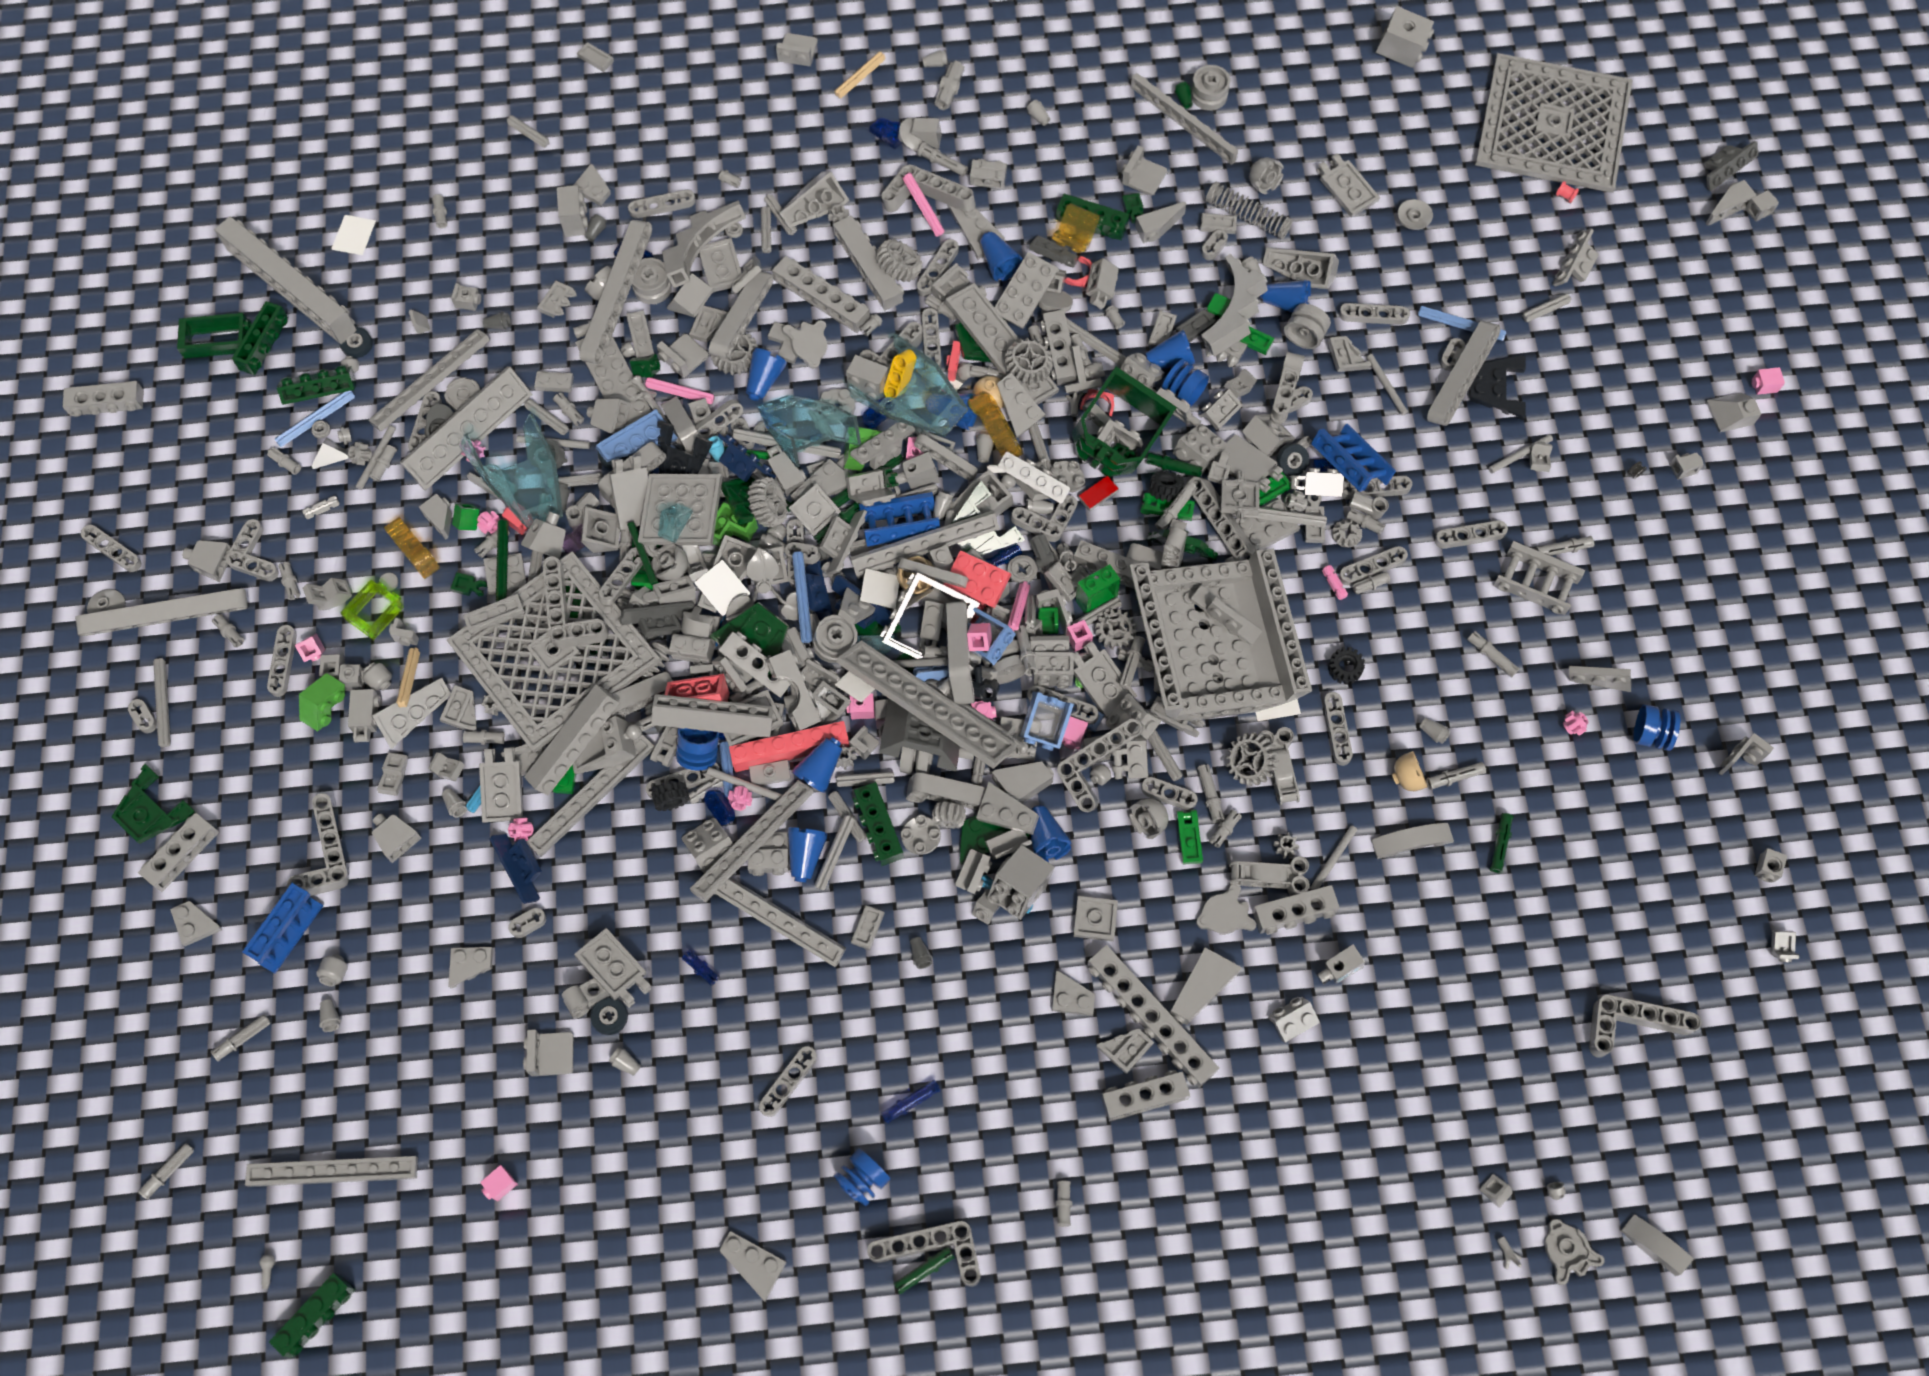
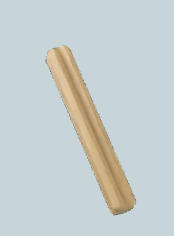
M878 52L835 90V95L838 98L845 96L885 60V55L882 52Z
M416 647L410 648L408 651L396 701L400 708L408 706L420 656L419 649Z

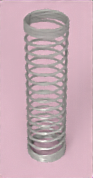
M1217 181L1212 184L1207 193L1206 202L1215 203L1216 207L1220 205V209L1225 208V211H1229L1230 214L1234 213L1235 216L1239 215L1240 219L1249 220L1250 224L1254 222L1255 226L1259 225L1260 229L1264 227V230H1269L1270 234L1274 232V236L1278 235V238L1283 239L1286 236L1293 221L1291 218L1286 217L1279 232L1275 234L1283 218L1282 214L1274 230L1270 232L1278 212L1275 213L1270 226L1266 229V224L1273 214L1272 209L1265 224L1261 227V222L1269 209L1268 207L1264 210L1259 223L1256 224V219L1264 206L1262 204L1255 219L1251 222V217L1259 202H1256L1250 217L1246 220V215L1252 207L1254 200L1250 201L1244 216L1241 217L1249 197L1245 199L1240 212L1236 215L1244 194L1239 198L1235 210L1231 212L1239 192L1235 194L1230 208L1226 210V206L1233 196L1234 189L1230 192L1225 205L1221 208V204L1228 194L1229 187L1226 188L1220 203L1216 205L1224 185L1221 186Z

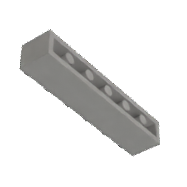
M852 215L834 223V235L884 311L902 303L904 294L902 286L900 284L897 285L896 279L894 277L891 278L877 264V249L870 244L868 235L862 232L859 221H855Z
M595 684L524 776L533 788L549 796L620 702L609 691Z
M655 694L651 725L770 737L773 707Z

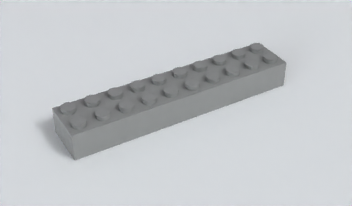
M230 216L214 229L228 252L338 343L342 344L345 340L347 341L356 332L355 321L348 315L349 311L343 305L339 306L331 295L327 296L320 286L316 287L308 276H302V272L297 267H291L290 262L285 257H279L280 255L274 248H268L267 243L263 239H257L252 230H246L241 221H235Z

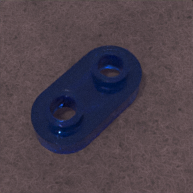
M882 398L863 413L864 425L868 428L879 426L893 415L895 411L894 402L889 398Z
M718 789L707 791L704 797L705 804L715 819L721 825L732 823L735 819V812L723 793Z

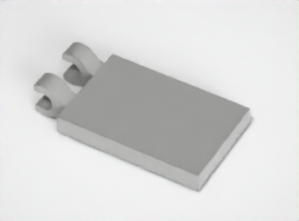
M1338 153L1331 157L1333 160L1330 161V164L1334 169L1330 170L1324 161L1318 164L1319 168L1316 169V172L1321 176V182L1351 218L1379 201L1380 197L1353 164L1349 160L1344 162Z
M1235 434L1227 442V447L1224 451L1230 453L1227 465L1231 466L1229 474L1236 479L1237 472L1243 471L1245 473L1244 480L1260 483L1259 489L1266 493L1271 488L1268 485L1270 480L1265 478L1267 475H1270L1276 481L1283 477L1280 474L1283 469L1277 466L1275 460ZM1221 453L1213 458L1215 462H1219Z
M637 455L629 456L631 469L623 471L622 459L611 460L614 473L608 475L618 529L620 530L627 529L629 522H634L635 526L641 525L648 474L646 467H641V457Z
M1091 641L1083 647L1092 657L1084 663L1078 652L1074 653V666L1076 667L1074 675L1106 719L1126 694H1130L1134 698L1137 695L1131 686L1129 689H1122L1119 686L1122 673L1105 649L1099 652Z
M504 748L505 762H495V749H484L485 763H479L482 823L513 821L516 818H523L520 761H514L515 748Z
M607 928L574 954L577 960L615 1001L620 997L628 1008L635 1004V999L627 991L631 986L636 983L644 995L651 990V985L643 978L646 975V971Z

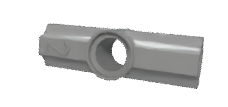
M959 61L951 62L946 75L942 76L939 92L935 100V105L941 110L949 109L954 95H957L959 91L960 79L964 72V65Z

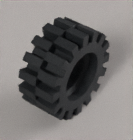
M1160 471V473L1155 472L1151 477L1149 493L1155 496L1156 499L1161 498V501H1164V499L1167 502H1170L1171 499L1174 501L1184 487V479L1180 478L1179 474L1175 475V472H1172V474L1169 471H1166V473Z
M1342 647L1341 650L1337 649L1329 661L1330 676L1334 675L1332 679H1339L1338 683L1340 684L1342 681H1345L1344 684L1346 685L1349 682L1352 684L1355 680L1358 681L1365 668V659H1361L1363 655L1361 653L1358 655V650L1356 649L1354 652L1351 651L1352 647H1348V650L1345 647ZM1342 660H1348L1353 663L1354 669L1349 672L1344 671L1340 668L1339 663Z
M680 781L677 783L672 782V784L666 783L665 786L661 785L660 788H656L651 794L655 808L658 811L679 808L678 806L682 807L690 801L686 784Z

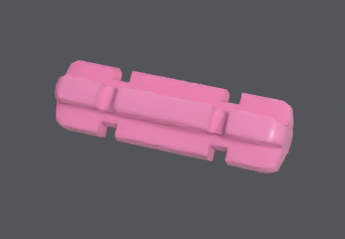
M1328 565L1323 568L1322 572L1328 578L1327 581L1333 591L1336 592L1337 598L1342 600L1347 597L1348 593L1343 588V584L1337 574L1334 573L1333 567Z

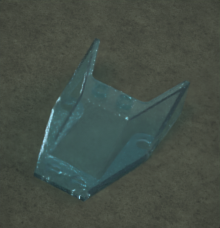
M894 333L893 339L898 353L900 354L906 349H910L916 355L913 379L896 398L887 397L881 402L872 400L850 384L848 387L851 398L892 420L946 437L969 409L939 365Z
M787 395L757 406L766 429L796 468L800 467L797 452H802L807 447L819 446L821 442L827 440L854 445L861 444L857 416L832 403Z
M533 413L528 415L523 426L527 455L525 462L503 469L494 464L484 466L468 433L464 434L459 445L487 486L528 529L535 519L546 521L549 511L560 515L559 519L563 517L556 461Z

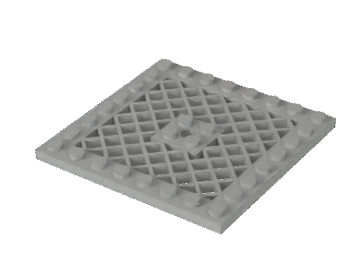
M1497 53L1475 165L1561 183L1565 181L1566 184L1613 193L1616 187L1633 79ZM1519 77L1521 82L1518 83L1515 78ZM1536 81L1539 85L1534 86L1532 82ZM1553 84L1555 88L1551 89L1548 85ZM1526 85L1529 90L1524 91L1522 87ZM1569 87L1572 90V92L1568 93L1566 88ZM1543 89L1546 93L1542 95L1539 90ZM1516 90L1519 95L1515 96L1512 92ZM1586 90L1590 95L1585 96L1582 92ZM1560 92L1562 97L1559 98L1556 93ZM1534 94L1536 98L1532 100L1529 95ZM1604 94L1606 98L1602 99L1599 95ZM1577 95L1580 100L1575 101L1573 97ZM1550 97L1553 102L1549 103L1546 99ZM1524 99L1526 104L1522 105L1519 100ZM1594 99L1597 103L1593 105L1590 100ZM1567 100L1570 105L1566 106L1563 102ZM1514 104L1517 108L1513 110L1510 105ZM1584 104L1587 108L1583 110L1580 105ZM1531 107L1534 112L1529 113L1527 108ZM1601 107L1604 112L1600 113L1597 108ZM1521 112L1524 117L1520 118L1517 114ZM1591 112L1595 117L1590 118L1588 113ZM1511 117L1515 122L1510 124L1507 119ZM1582 117L1585 122L1580 123L1578 118ZM1551 120H1556L1558 124L1552 123ZM1529 121L1531 125L1527 127L1524 122ZM1599 121L1602 125L1598 127L1595 122ZM1519 126L1521 131L1517 132L1514 127ZM1590 126L1592 131L1588 132L1585 127ZM1509 131L1512 135L1507 137L1505 132ZM1580 131L1582 136L1578 137L1575 132ZM1526 134L1529 139L1524 140L1522 136ZM1597 134L1600 139L1595 140L1593 135ZM1543 138L1546 142L1542 144L1538 139ZM1515 139H1516V140L1518 141V143H1519V144L1516 145V146H1515V145L1513 144V142H1512V141L1515 140ZM1586 139H1587L1588 142L1590 143V144L1587 145V146H1586L1585 143L1583 142V141L1586 140ZM1560 141L1563 146L1559 147L1556 142ZM1533 143L1536 148L1532 149L1529 144ZM1505 144L1509 147L1506 151L1502 147ZM1576 144H1577V145L1579 146V148H1580V149L1577 150V151H1576L1575 148L1573 147V146L1576 145ZM1550 146L1554 151L1549 152L1546 148ZM1524 148L1526 153L1522 154L1519 149ZM1595 148L1597 153L1593 154L1590 149ZM1568 150L1570 155L1566 156L1563 151ZM1540 151L1544 156L1539 157L1536 153ZM1585 153L1588 158L1583 159L1581 154ZM1558 155L1561 159L1556 161L1553 156ZM1575 158L1578 162L1575 165L1571 161V159ZM1591 161L1595 165L1593 168L1588 165Z
M573 552L559 560L564 569L565 586H571L570 592L566 593L569 623L596 619L598 613L606 628L608 629L609 627L614 633L608 634L607 638L614 639L613 647L604 646L605 641L600 642V645L587 644L569 648H558L557 653L549 654L550 648L556 646L549 637L548 628H540L542 621H548L547 616L543 615L544 609H546L543 572L508 596L518 594L525 614L518 615L473 634H470L467 626H465L447 639L453 650L533 753L555 738L595 684L613 694L624 689L661 662L658 655L632 624H620L619 620L622 611L615 603L603 605L599 602L600 584ZM575 587L580 591L581 594L574 593ZM573 599H581L580 606H573ZM586 600L592 607H585ZM531 608H539L538 615L530 614ZM578 611V618H569L570 612ZM584 612L592 613L591 619H583ZM515 619H523L522 626H514ZM528 620H537L536 627H527ZM499 630H508L507 636L498 637ZM520 631V639L511 638L512 632ZM526 632L534 633L533 640L525 639ZM582 632L576 633L575 636L582 634ZM484 641L492 642L490 649L482 648ZM619 641L624 645V647H618ZM497 642L505 643L504 650L496 649ZM510 643L518 644L517 651L509 650ZM523 644L528 645V646H526V648L528 649L529 652H523V651H522V649H523ZM578 649L585 650L584 657L579 656L581 653ZM590 650L598 651L597 658L589 657ZM603 651L612 652L611 659L602 658ZM482 653L489 654L488 661L482 655ZM616 653H625L624 660H616ZM494 654L502 655L501 662H493ZM507 656H516L515 662L506 663ZM521 657H529L528 665L519 664ZM534 658L540 666L533 665ZM574 661L583 662L582 668L573 669ZM587 663H596L595 670H586ZM601 664H610L608 672L600 671ZM493 667H499V668H500V669H499V674L496 673V671L493 669ZM505 668L513 669L512 676L504 675ZM518 669L526 670L525 677L517 676ZM531 671H540L539 678H530ZM545 672L549 677L553 675L552 679H544ZM558 673H567L566 680H557ZM579 674V682L570 681L571 675ZM585 675L594 676L593 682H584ZM503 681H510L509 688ZM516 682H524L522 690L514 689ZM529 683L537 684L536 691L528 690ZM542 684L551 685L550 691L542 692ZM556 685L564 686L563 693H554ZM569 686L578 687L577 694H568ZM514 694L521 695L520 702L517 700ZM526 696H535L534 703H525ZM540 697H548L547 705L538 704ZM553 698H561V705H552ZM567 699H572L570 702L566 704ZM524 708L532 709L531 716ZM537 709L546 710L544 718L536 717Z

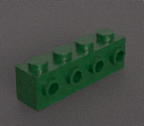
M1064 193L1057 208L1056 220L1122 241L1129 224L1130 214Z
M267 301L263 304L231 358L240 371L255 375L261 368L262 362L266 355L270 353L271 347L278 339L283 326L287 324L288 316L282 306Z
M338 366L335 370L331 371L323 369L318 371L317 374L310 375L309 373H304L293 379L291 377L282 378L277 385V391L282 405L352 391L355 390L357 383L351 366Z
M874 782L855 789V797H852L855 808H860L861 814L859 819L862 826L866 825L868 832L865 834L868 843H873L875 850H872L875 861H880L881 866H885L904 859L902 848L877 783Z
M333 1273L275 1334L269 1343L283 1357L292 1359L302 1351L303 1346L317 1335L323 1324L328 1322L335 1315L337 1309L351 1298V1294L356 1289L342 1275Z

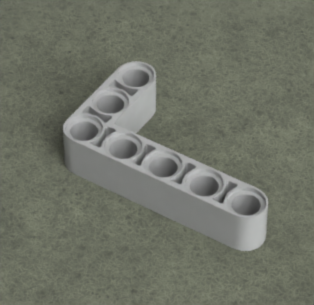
M914 165L904 166L882 193L885 210L887 212L897 211L911 194L903 181V177L911 173L924 195L965 212H970L976 207L974 194L970 188Z
M1172 527L1166 539L1163 552L1132 543L1126 558L1139 563H1148L1151 567L1150 571L1180 568L1187 533L1180 528Z
M547 557L543 562L548 631L553 644L557 648H569L605 641L609 633L602 620L591 619L569 623L564 569L557 557ZM601 629L600 632L594 633L595 630ZM582 632V634L575 636L576 633Z
M966 601L946 603L948 664L954 703L957 705L975 703L967 636Z
M1127 720L1058 765L1057 772L1081 811L1090 812L1098 806V799L1083 776L1082 771L1140 736L1144 731V725L1141 720ZM1132 722L1137 723L1139 726V730L1136 733H1132L1129 729ZM1117 732L1122 736L1119 744L1113 741V735ZM1099 743L1105 746L1103 754H1099L1096 750V746ZM1083 753L1089 758L1088 763L1085 765L1080 762V755ZM1065 764H1069L1072 767V772L1069 775L1063 771ZM1075 781L1082 783V789L1079 792L1073 787ZM1086 797L1090 798L1093 802L1091 808L1084 806V799Z
M324 793L314 796L312 805L326 868L294 875L287 881V888L291 883L295 885L301 884V888L310 893V896L342 889L349 882L330 797ZM321 803H327L323 808L318 807ZM326 820L331 821L329 825H322ZM330 838L335 839L333 843H326ZM333 856L339 857L335 862L330 861ZM338 874L344 875L343 878L339 880L334 879V877ZM317 879L323 880L319 885L313 884Z
M1604 995L1593 1006L1589 1050L1593 1056L1600 1058L1613 1050L1616 1021L1690 1035L1701 1027V1019L1692 1012L1612 995ZM1602 1002L1608 1004L1609 1010H1605L1602 1007ZM1622 1007H1627L1630 1015L1625 1014ZM1643 1011L1648 1012L1650 1014L1651 1019H1647L1644 1016ZM1664 1015L1671 1019V1024L1665 1021ZM1685 1020L1691 1022L1692 1028L1686 1025ZM1600 1022L1606 1024L1607 1030H1603L1600 1027ZM1598 1042L1604 1044L1605 1051L1599 1049Z
M963 1221L871 1242L867 1248L869 1258L873 1262L880 1263L947 1246H954L962 1282L966 1286L973 1287L980 1281V1270L971 1229ZM959 1227L967 1229V1235L963 1238H959L955 1234L956 1229ZM937 1232H944L946 1234L944 1242L938 1243L935 1241L934 1236ZM918 1236L925 1239V1245L921 1248L915 1247L913 1244L914 1239ZM901 1241L904 1243L903 1251L894 1252L892 1249L893 1244ZM876 1246L883 1248V1254L880 1257L872 1256V1249ZM968 1248L971 1250L972 1256L970 1259L964 1260L960 1257L962 1249ZM968 1270H973L977 1274L976 1279L972 1282L967 1281L964 1277Z

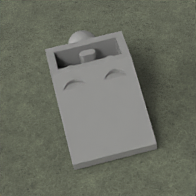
M989 469L975 479L951 504L948 510L958 513L978 482L982 481L987 489H991L990 493L992 495L976 507L981 514L994 510L997 517L1013 505V497L1007 489L1015 486L1016 479L1010 474H1006L1000 482Z
M617 716L607 719L572 764L574 773L580 774L619 765L636 757L633 740L640 738L642 734L641 728L636 724L629 726V722Z

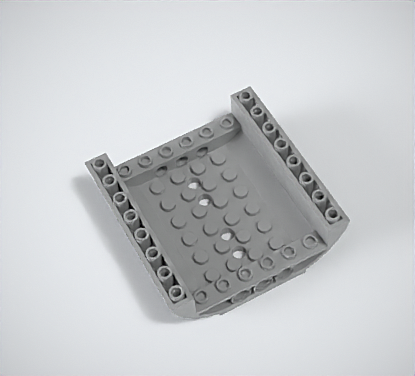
M1274 548L1256 550L1249 560L1155 571H1150L1148 563L1129 565L1164 710L1168 717L1194 721L1260 712L1291 702L1312 692ZM1200 586L1205 587L1262 630V633L1253 645L1246 643L1204 610L1203 612L1195 610L1194 605L1196 604L1190 599ZM1199 622H1204L1207 625V629H1201ZM1208 658H1214L1216 665H1211L1208 662ZM1212 676H1219L1221 683L1214 682Z

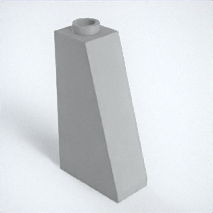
M1204 948L1170 1012L1172 1017L1179 1024L1183 1025L1184 1023L1188 1025L1238 975L1242 967Z

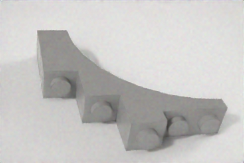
M739 200L709 213L704 210L690 216L692 228L677 233L678 245L662 251L666 274L673 288L690 282L692 264L702 248L712 238L731 225L746 219Z
M1231 254L1226 256L1225 260L1228 270L1235 280L1232 300L1223 316L1201 335L1205 347L1214 357L1251 334L1248 319L1259 313L1257 297L1268 291L1266 285L1268 281L1263 273L1260 274L1256 269L1250 272L1247 267H1243L1238 258L1235 259Z

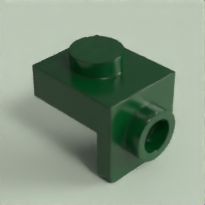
M652 354L649 358H632L630 360L633 376L654 377L660 371V361L657 358V354Z

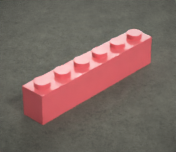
M841 721L729 746L734 770L739 772L748 770L749 766L806 757L825 738L830 739L834 737L841 742V747L843 744L845 747L850 746L845 723Z

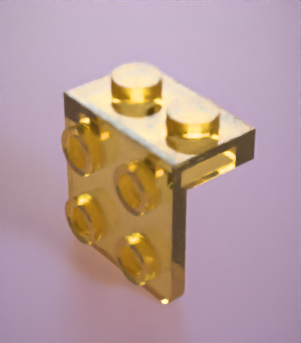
M1068 204L1059 229L1054 232L1052 239L1060 246L1067 245L1072 247V250L1077 253L1085 252L1089 249L1100 217L1076 205Z

